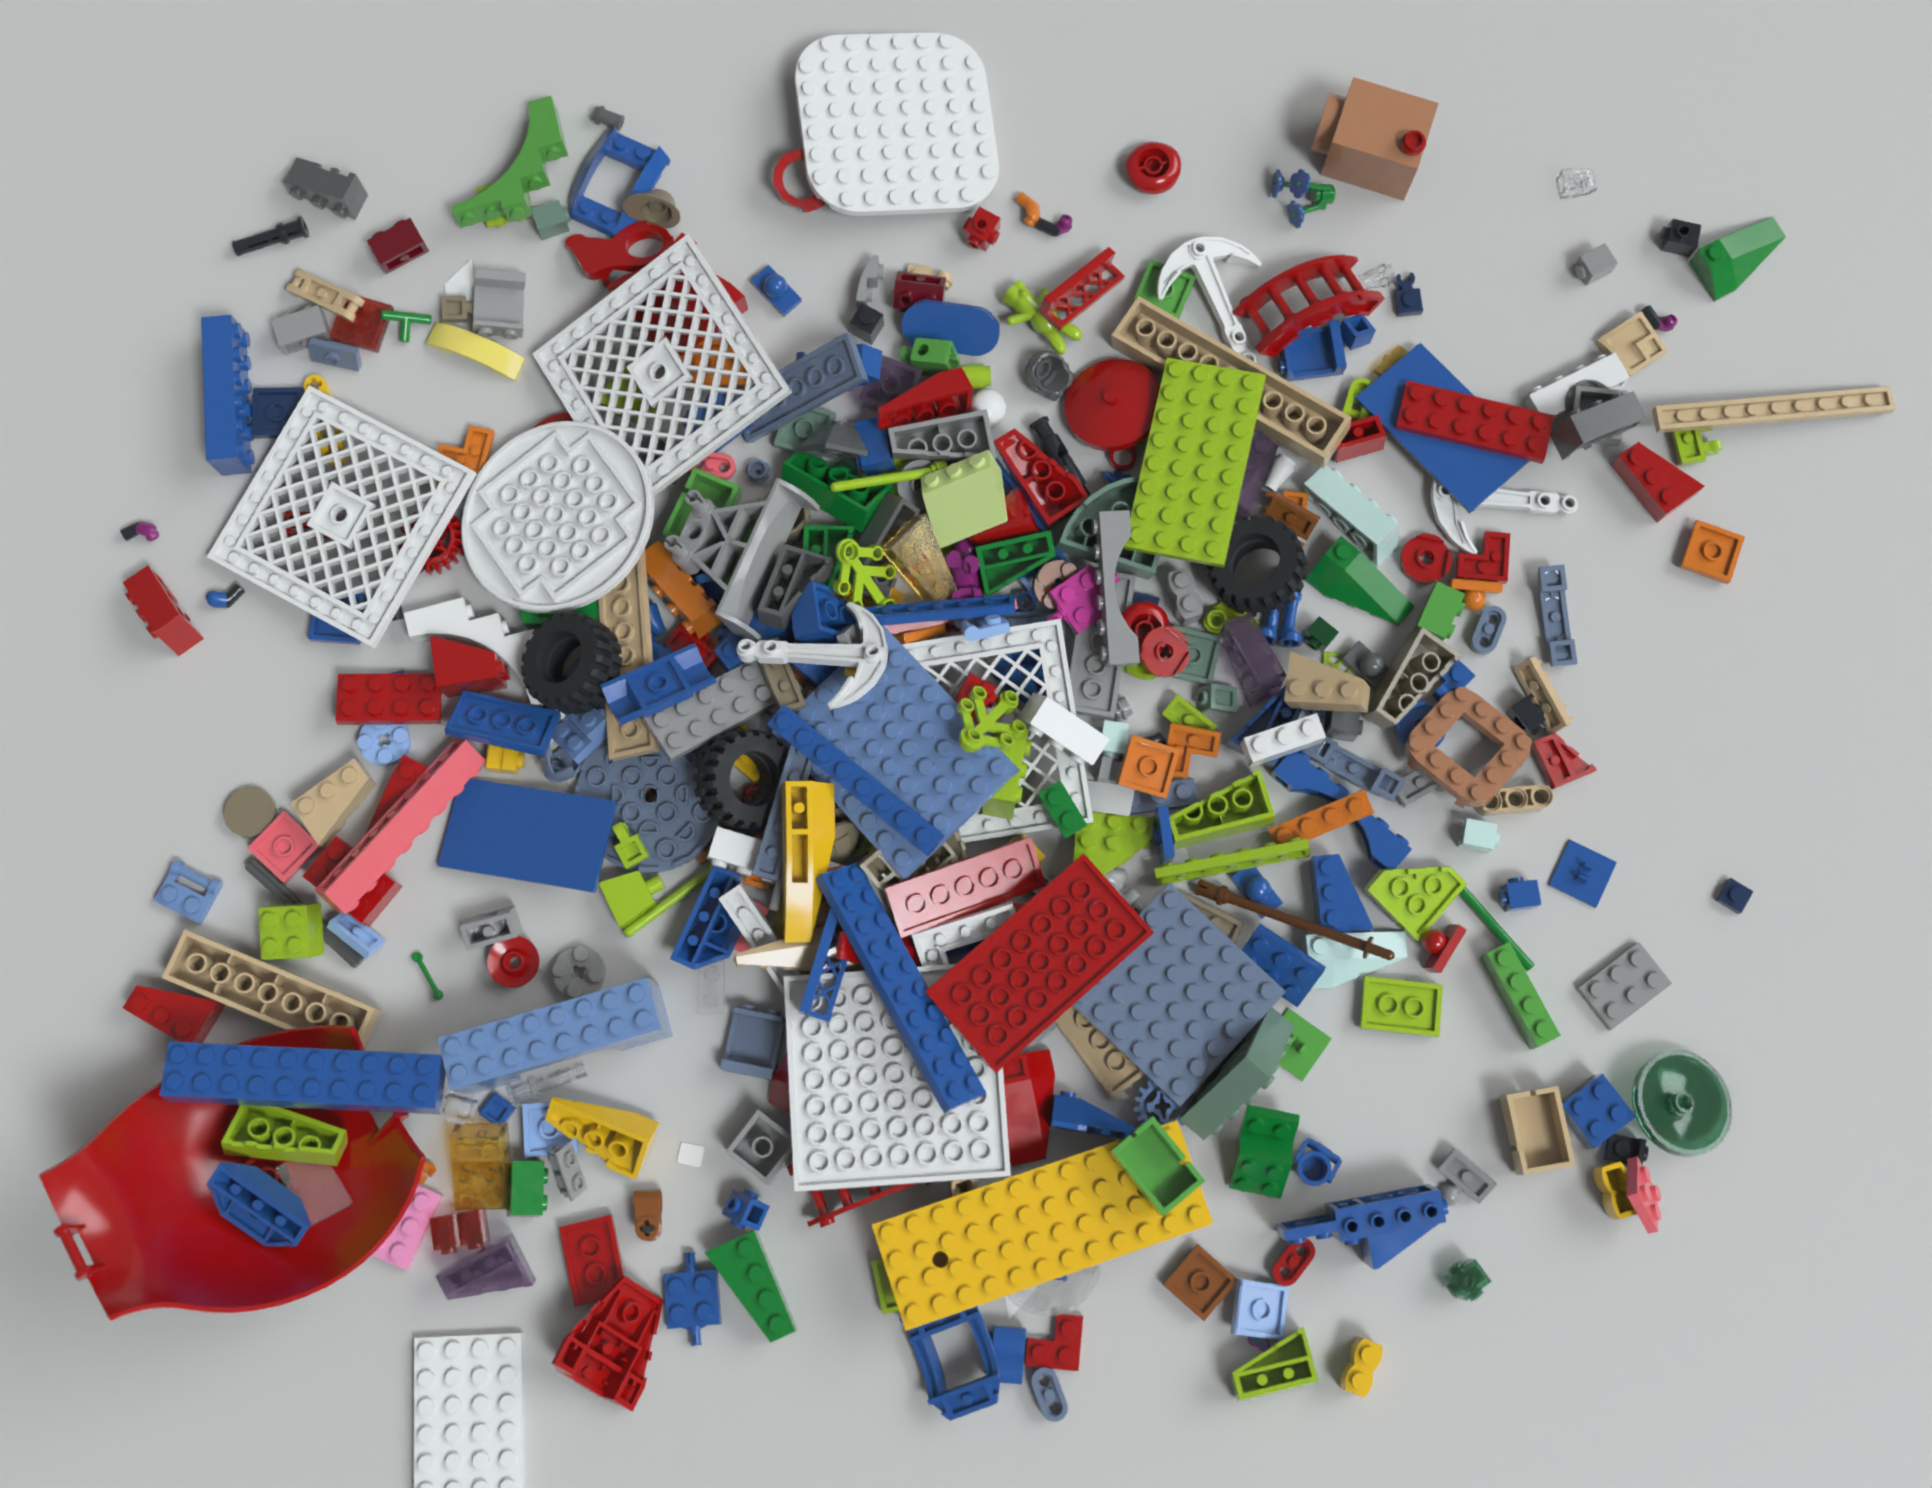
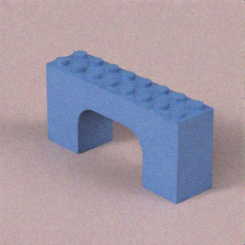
M646 977L439 1037L437 1040L450 1091L473 1095L521 1081L520 1074L606 1049L618 1048L624 1051L672 1037L673 1034L660 986Z

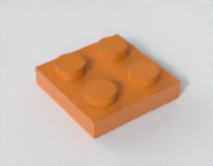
M1696 520L1679 568L1724 584H1729L1745 536Z
M1130 735L1116 785L1167 799L1180 749Z

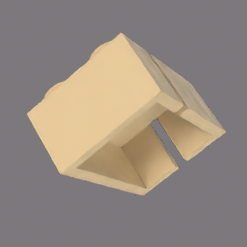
M1558 1086L1499 1096L1509 1145L1516 1148V1151H1511L1516 1175L1576 1166Z

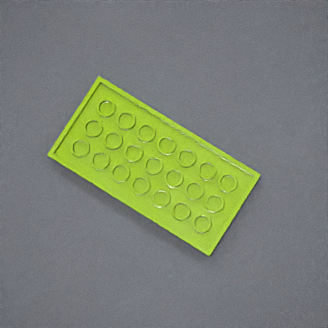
M1167 357L1130 516L1131 537L1124 545V549L1216 567H1225L1266 374Z

